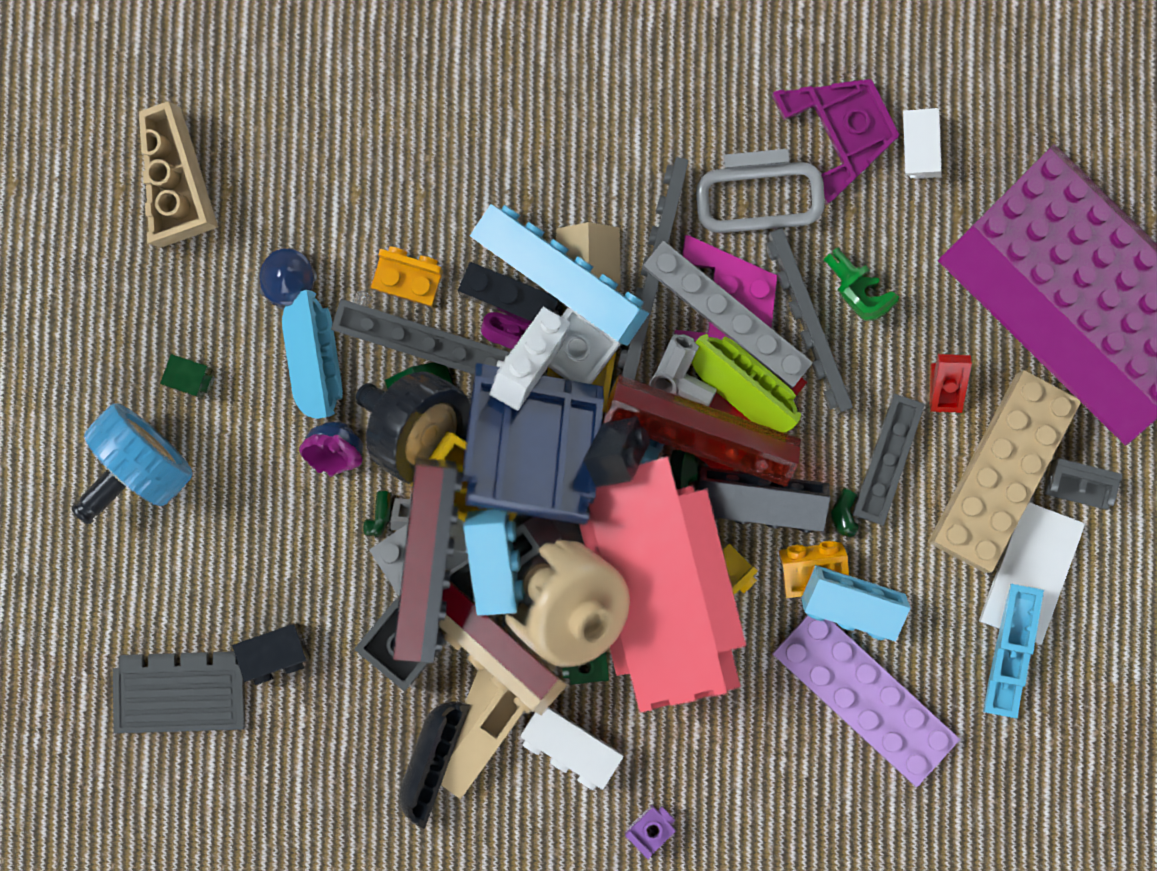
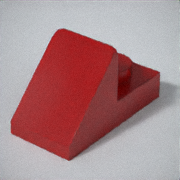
M938 354L937 362L932 363L930 367V412H963L972 366L970 355Z

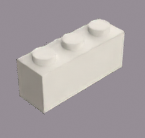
M542 307L498 370L489 395L519 410L562 347L571 322Z
M550 707L542 715L534 712L520 735V738L525 740L522 745L536 755H539L541 751L552 757L550 763L565 773L568 769H571L580 775L577 780L593 791L596 786L602 790L604 789L624 757L623 753Z

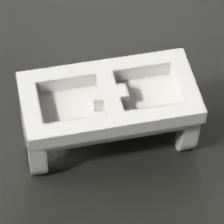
M939 108L904 110L905 174L910 175V178H942Z

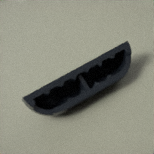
M459 701L445 702L435 707L428 714L399 791L401 809L413 824L423 829L426 828L470 707L467 703Z

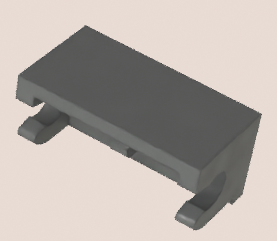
M1060 458L1051 461L1044 495L1109 510V506H1114L1123 474Z

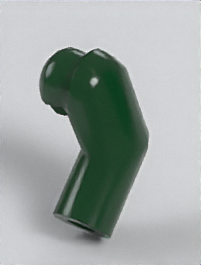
M843 488L831 510V518L836 531L840 535L850 538L855 536L859 530L858 523L854 522L850 512L858 495Z
M376 492L375 520L366 519L364 521L363 533L365 536L377 538L383 535L391 517V492Z

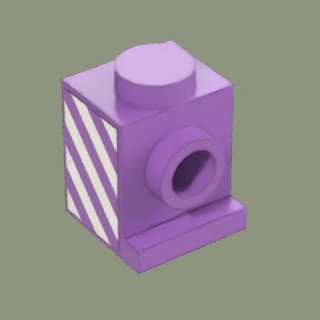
M651 805L625 830V836L649 859L676 832L672 825L676 820L664 807L657 810ZM650 825H656L659 828V833L656 836H649L646 831Z

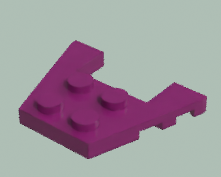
M872 79L834 83L830 86L801 87L800 89L789 91L777 90L772 93V97L784 121L814 107L836 150L842 165L821 174L824 183L825 205L830 204L900 136Z

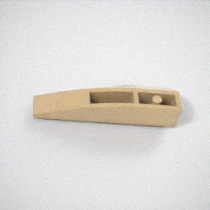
M521 603L517 613H514L512 618L528 628L531 608ZM508 624L504 626L506 631L551 671L555 669L557 665L546 661L515 634ZM486 668L482 671L478 670L465 703L469 704L470 707L441 786L459 799L464 796L524 712L513 702L517 697L509 689L504 693L490 681L493 675Z

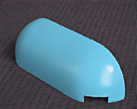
M304 290L299 293L292 305L285 306L282 316V330L292 393L296 405L305 415L315 419L326 418L335 414L333 410L337 400L342 399L343 394L334 330H331L333 325L329 309L322 308L315 298L316 293Z

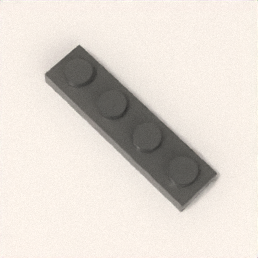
M898 394L892 395L852 516L884 526L925 406L924 403Z

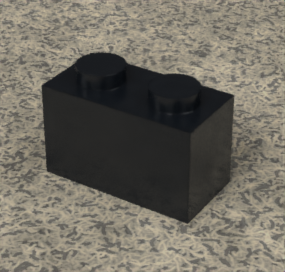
M638 416L602 423L584 458V463L596 487L632 481L650 444L649 434L642 427Z
M294 623L232 645L244 682L254 680L255 685L274 679L272 673L282 669L285 670L286 675L304 669L303 662L310 660L299 623Z

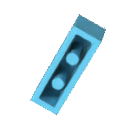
M496 509L468 511L464 523V533L477 615L517 613L519 601L524 600L525 591L523 580H518L517 571L520 570V554L518 550L514 551L512 541L516 540L515 521H509L507 511Z
M817 565L814 567L801 598L804 613H807L808 616L815 620L824 621L826 619L836 622L846 630L853 631L858 629L867 632L868 635L875 639L884 640L886 638L895 642L911 609L907 596L904 593Z

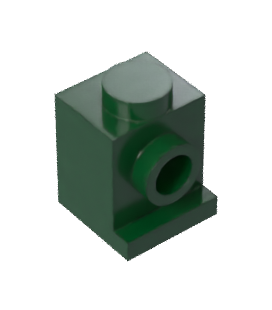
M606 651L589 661L591 669L587 673L580 672L578 665L562 666L563 679L570 678V685L609 681Z

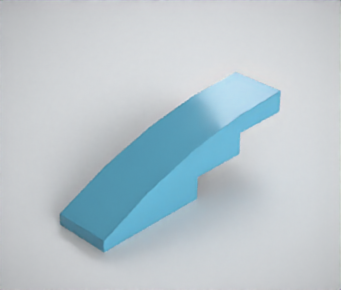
M1010 584L996 642L983 712L1011 718L1018 717L1022 688L1026 684L1030 655H1033L1044 593L1042 589Z

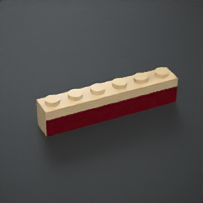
M450 581L449 589H443L441 600L447 601L445 621L439 620L438 627L440 626L447 633L444 639L458 651L463 647L470 654L467 660L480 671L486 668L493 675L490 681L505 693L509 689L517 697L513 702L524 712L529 714L532 710L542 715L567 684L490 615H477L475 602Z

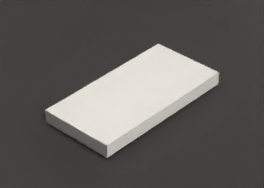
M1029 502L1005 547L979 622L1000 629L1010 584L1042 589L1044 593L1035 643L1042 645L1085 523Z

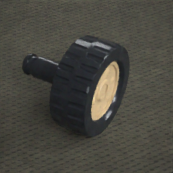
M415 372L408 374L394 382L386 391L377 388L374 384L366 383L356 393V403L371 413L366 430V446L370 457L375 464L402 482L412 483L415 457L429 458L447 431L466 442L470 401L460 389L432 373Z

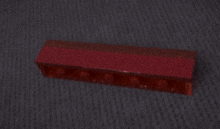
M618 375L608 397L603 423L638 416L642 427L649 434V439L786 487L799 465L800 438Z

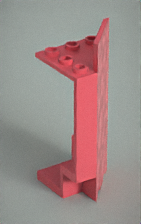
M668 457L640 464L632 481L596 487L595 500L592 504H589L590 519H588L586 525L579 524L584 546L591 549L614 567L624 578L628 587L630 601L628 616L621 633L610 646L616 676L630 674L639 712H646L667 705L673 706L696 701L707 696L727 694L728 690L741 687L732 650L746 646L707 489L694 492L693 486L676 490Z

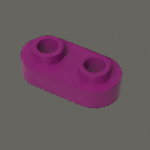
M491 312L484 316L480 330L488 341L513 350L531 324L503 313Z

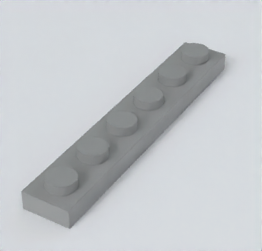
M665 241L659 244L643 264L642 268L728 338L740 345L790 388L796 385L813 363Z

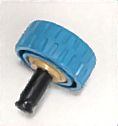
M114 403L92 423L84 434L87 445L107 470L80 497L79 502L71 506V510L82 522L91 524L94 521L93 518L100 515L126 486L150 503L164 506L192 478L193 472L182 455L155 428L127 407Z

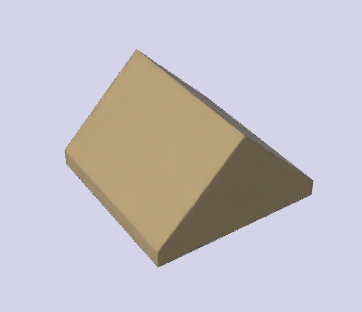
M586 222L556 228V241L569 249L566 253L567 256L574 261L577 256L584 259L593 266L591 272L599 278L602 274L608 276L619 284L616 290L621 291L620 227Z

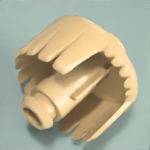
M566 540L557 541L554 544H545L538 552L550 564H534L528 568L523 577L524 591L536 603L530 609L531 616L528 618V628L508 614L506 622L519 638L546 661L564 667L581 665L600 656L614 643L621 633L629 612L628 587L624 578L614 567L583 544Z

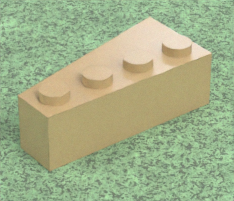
M167 101L139 111L141 152L144 154L145 167L143 183L146 184L147 197L145 214L148 217L149 228L147 244L162 248L219 228L181 108Z

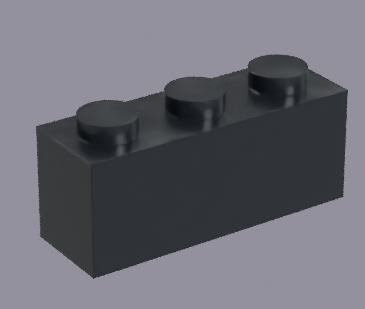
M469 262L458 288L460 297L528 324L533 322L542 307L556 314L560 304V300L551 294L473 262Z

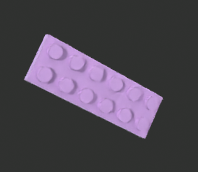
M806 615L772 653L774 657L915 787L921 784L960 740L832 621L826 619L818 621Z

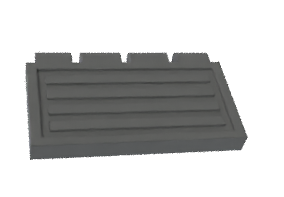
M234 651L213 652V665H209L208 652L181 653V666H177L176 653L149 654L148 667H145L143 654L120 655L119 668H113V734L245 729V682Z

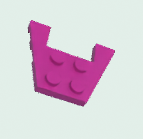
M685 235L683 257L695 267L714 269L713 281L772 329L777 275L696 238ZM710 322L708 333L683 330L674 331V334H685L693 338L694 342L705 334H708V337L721 340L726 336Z

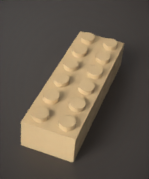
M1025 370L1015 374L927 543L983 573H992L1081 402L1076 397Z

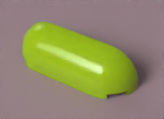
M708 334L702 335L697 339L695 343L699 348L692 364L696 373L706 384L716 388L718 394L756 426L765 431L784 433L796 426L801 418V413L797 411L793 401L796 395L785 383L732 339L724 336L721 340L708 337Z

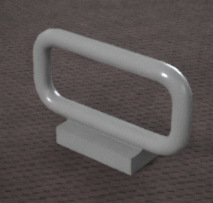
M788 149L724 155L726 169H718L706 173L697 184L696 200L699 220L706 229L715 233L805 226L814 223L824 211V183L821 173L815 166L806 162L790 163ZM791 175H805L810 180L812 206L805 213L721 221L711 216L709 188L714 183Z

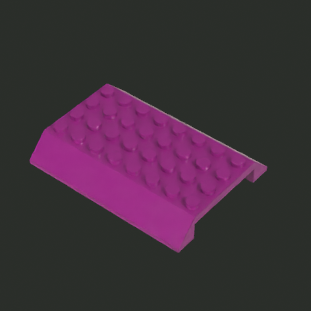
M1053 144L937 261L1126 446L1157 419V244L1074 162Z

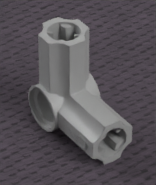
M674 334L656 373L650 380V391L655 397L664 400L673 399L695 411L705 414L717 389L686 374L699 346L694 342L693 338L685 334ZM664 378L669 379L672 383L667 382Z

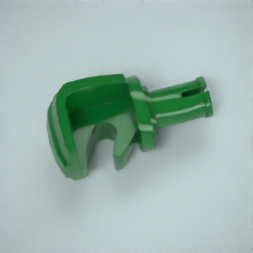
M839 247L832 251V255L829 253L823 259L841 279V286L837 290L859 318L864 321H875L888 313L897 304L899 296L893 291L878 297H868L865 294V290L878 286L879 278L865 277L870 272L868 266L856 268Z

